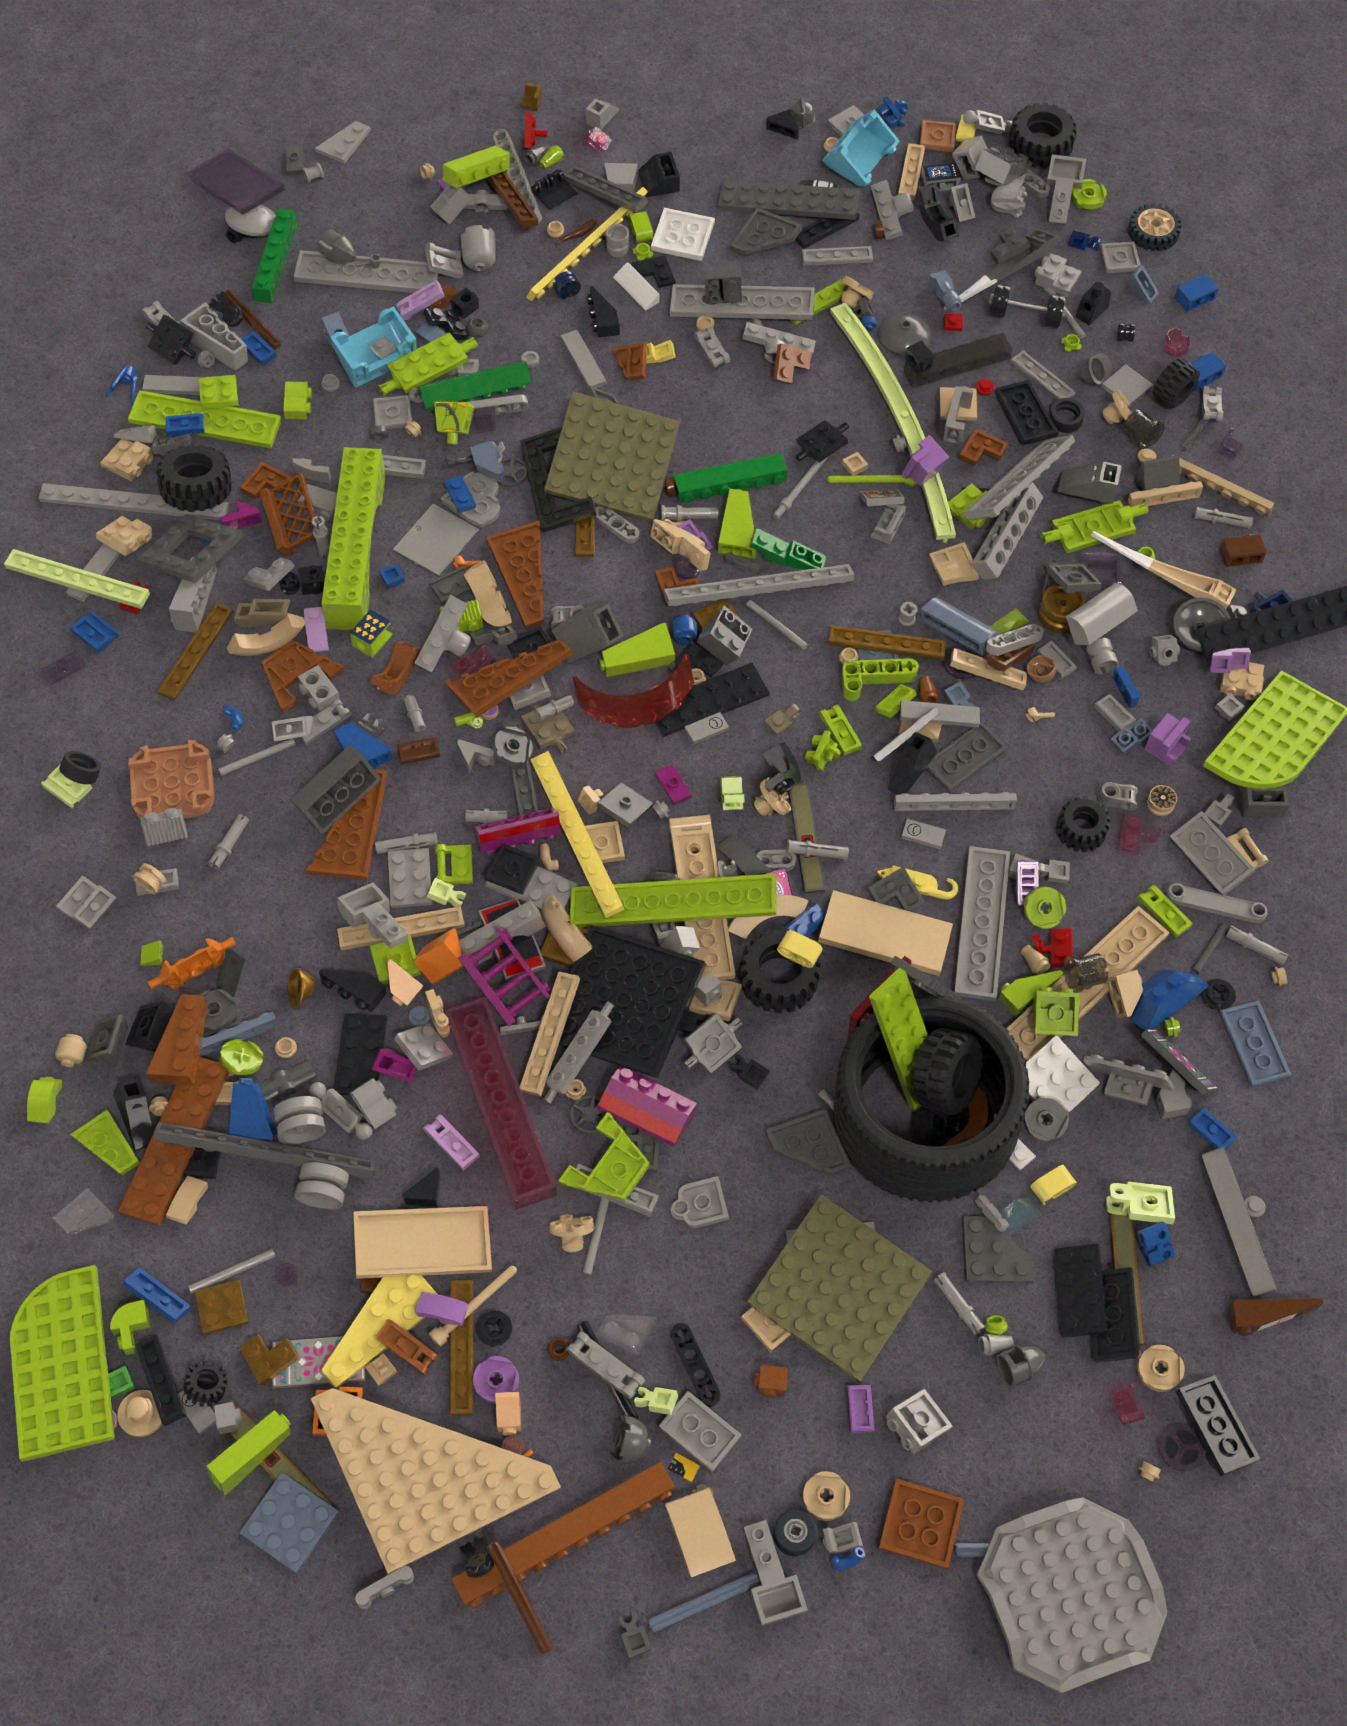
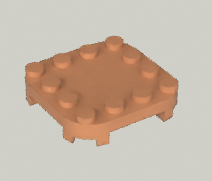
M188 740L186 745L149 749L148 745L140 747L141 750L134 754L132 758H129L128 765L130 768L132 798L130 800L134 812L140 820L147 813H163L169 808L182 809L184 818L201 816L211 811L215 798L212 761L208 748L206 749L203 745L198 744L196 740Z

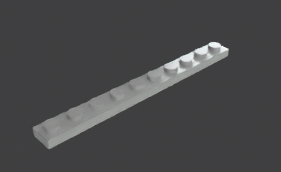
M43 483L39 495L40 502L173 516L188 514L202 519L221 521V516L227 515L229 508L228 502H223L220 505L217 504L212 509L207 508L205 511L194 510V512H189L188 510H179L177 507L173 508L162 499L161 495Z
M845 564L664 589V596L669 606H679L681 604L716 601L718 599L747 595L753 596L755 594L773 593L783 590L790 591L792 589L820 585L826 586L834 583H846L854 581L855 574L850 565Z

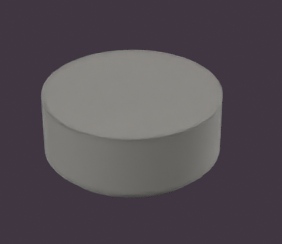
M527 351L522 354L521 361H527L528 368H534L539 364V355L534 351Z

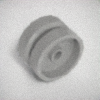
M299 1096L280 1102L273 1109L275 1121L278 1124L276 1127L278 1139L284 1144L293 1145L313 1141L323 1136L326 1132L324 1118L321 1117L323 1114L321 1101L316 1097Z
M318 1162L303 1164L299 1174V1179L302 1182L297 1184L294 1195L295 1199L310 1207L330 1210L340 1209L345 1198L342 1190L347 1188L349 1174L345 1170L330 1164Z

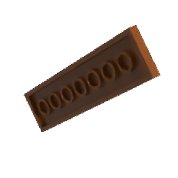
M199 1057L195 1085L175 1086L159 1122L204 1130L229 1075L228 1068L223 1066L222 1063ZM152 1136L118 1212L121 1215L160 1226L195 1147H184L176 1143H162L159 1140H154Z

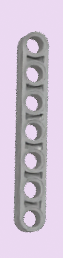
M499 129L494 133L493 139L496 146L510 153L509 170H506V173L537 216L539 224L542 220V215L514 142L505 129Z
M1221 1147L1202 1154L1253 1296L1275 1290L1276 1287L1225 1149Z

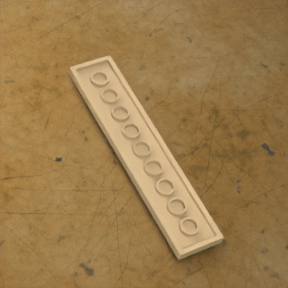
M1138 906L1051 987L1052 992H1060L1061 988L1073 989V993H1079V1021L1109 993L1106 982L1107 977L1132 971L1169 936L1170 932ZM1034 1003L1007 1028L1009 1035H1013L1014 1041L1018 1043L1019 1051H1022L1026 1062L1056 1036L1034 1034Z

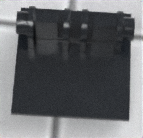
M556 169L551 175L547 174L542 179L535 181L531 187L532 192L549 209L578 194L562 178L564 173L561 169Z

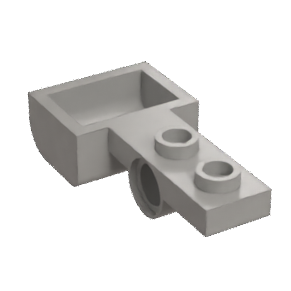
M1052 154L1047 184L1055 185L1049 223L1066 226L1072 188H1082L1086 159Z
M370 883L337 898L338 909L352 928L367 922L372 936L375 939L381 938L390 949L408 941L407 932L388 913L390 912L389 899L374 883Z
M764 1520L745 1526L743 1530L750 1548L752 1561H755L757 1570L755 1571L761 1583V1586L752 1588L750 1591L761 1627L807 1612L808 1609L797 1575L787 1578L784 1576L767 1521Z

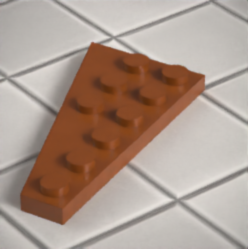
M540 520L487 536L486 540L525 629L544 624Z
M559 639L538 647L537 651L528 654L523 652L519 654L520 657L510 660L506 658L481 667L476 673L469 675L467 672L461 675L462 678L453 681L448 679L444 682L461 703L478 718L572 656L573 653Z
M374 769L382 780L333 824L325 837L320 850H317L311 865H308L306 874L368 880L388 777L387 770Z

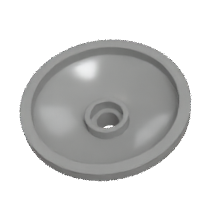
M239 202L226 210L225 220L237 232L250 236H265L270 234L276 215L271 209L262 204Z

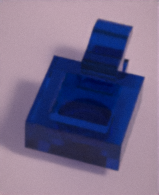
M1073 230L1068 246L1085 251L1086 247L1098 251L1101 238L1097 236L1090 238V234Z

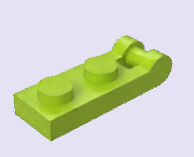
M838 704L831 706L829 710L819 711L820 718L831 732L843 756L862 749L860 740Z
M1155 885L1150 886L1147 892L1137 896V900L1175 938L1191 928L1193 923Z

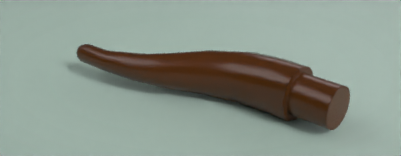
M591 219L579 229L559 239L555 245H559L568 239L586 235L597 222Z

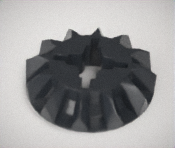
M1212 979L1207 982L1208 988L1202 991L1201 995L1204 998V1004L1207 1003L1211 1009L1215 1008L1219 1009V1011L1230 1008L1234 1004L1236 992L1230 983L1222 979ZM1215 991L1217 993L1224 992V994L1222 995V999H1220L1219 997L1213 998V996L1215 995Z
M497 1310L488 1311L478 1319L476 1333L483 1344L490 1345L491 1347L503 1345L504 1342L510 1339L512 1323L505 1313ZM499 1322L498 1329L500 1333L494 1332L490 1335L488 1325L494 1326Z

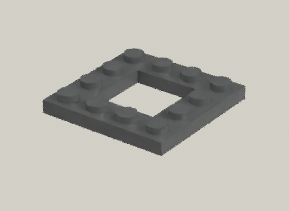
M185 514L162 537L156 540L137 561L140 566L196 583L244 535L242 530ZM190 535L211 541L191 561L170 555Z

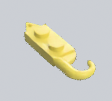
M893 865L892 868L877 871V874L883 879L901 867ZM906 869L922 895L949 900L958 893V885L953 879H946L953 888L950 892L937 890V880L932 875Z

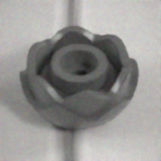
M474 317L469 320L466 329L471 336L481 337L487 333L489 325L485 319Z

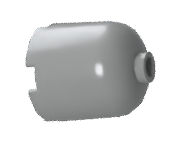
M482 225L467 227L465 232L460 235L463 262L473 271L481 272L488 270L494 265L496 260L495 232L491 228L489 230L483 229Z

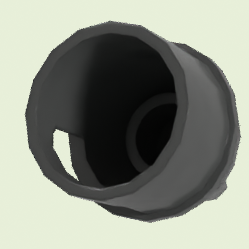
M333 229L327 230L322 235L318 245L320 254L336 263H347L356 259V249L347 236Z
M1016 1345L1010 1350L999 1353L996 1356V1364L1003 1381L1010 1387L1024 1381H1030L1045 1363L1046 1353L1040 1348L1026 1345Z

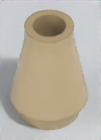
M1030 945L1025 946L1021 950V954L1032 973L1037 975L1044 974L1050 968L1049 959Z

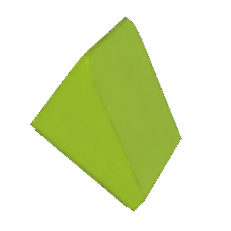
M155 941L142 946L141 966L162 965L163 945L161 941Z

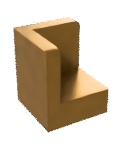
M525 83V96L521 109L538 112L542 102V86Z

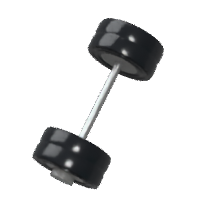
M996 284L994 294L991 293L989 300L991 316L1004 318L1007 304L1047 311L1044 326L1059 328L1061 318H1064L1066 313V307H1064L1065 296L1051 294L1048 307L1046 308L1010 301L1008 299L1011 286Z

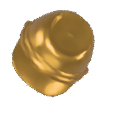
M300 968L293 969L288 977L287 990L290 1005L293 1009L300 1007L302 1001L307 1000L312 995L316 984L314 977Z

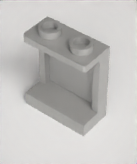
M955 387L945 425L943 441L956 444L962 443L965 423L957 422L956 418L960 407L971 408L974 390L969 387Z

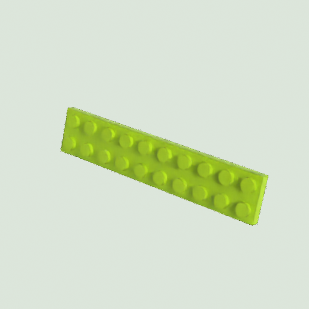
M776 874L613 884L625 910L608 918H605L591 886L571 887L570 924L574 923L580 928L591 927V925L597 927L777 915Z

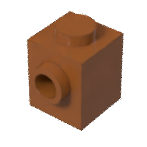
M761 1365L760 1372H755L754 1386H758V1393L763 1394L762 1396L765 1398H776V1395L785 1396L788 1368Z

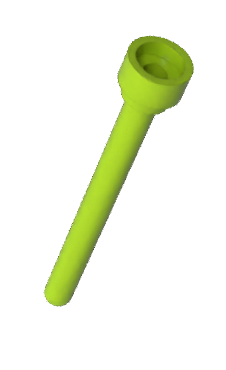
M903 475L829 476L827 478L829 483L909 484V486H917V483L911 476L905 479Z

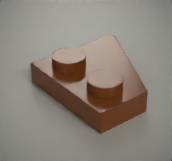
M644 342L612 348L627 380H638L646 377L647 345Z

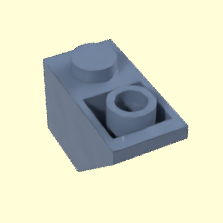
M492 441L470 447L478 472L503 482L502 474H505L503 463L498 462V458L501 457L498 446L494 447Z

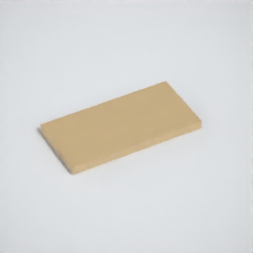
M833 890L818 942L890 963L894 956L900 959L906 956L912 960L911 965L918 970L940 976L953 924Z
M487 1206L353 1212L356 1279L410 1275L486 1273L492 1271Z

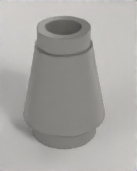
M985 1333L978 1338L979 1352L986 1356L1010 1350L1014 1346L1011 1336Z

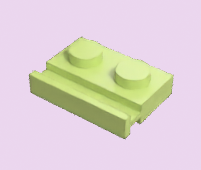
M59 765L48 776V779L45 782L42 781L41 784L43 788L73 808L74 804L79 802L92 789L91 784L84 785L69 780L60 772Z

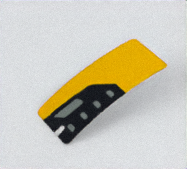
M676 1453L667 1469L692 1482L700 1465Z

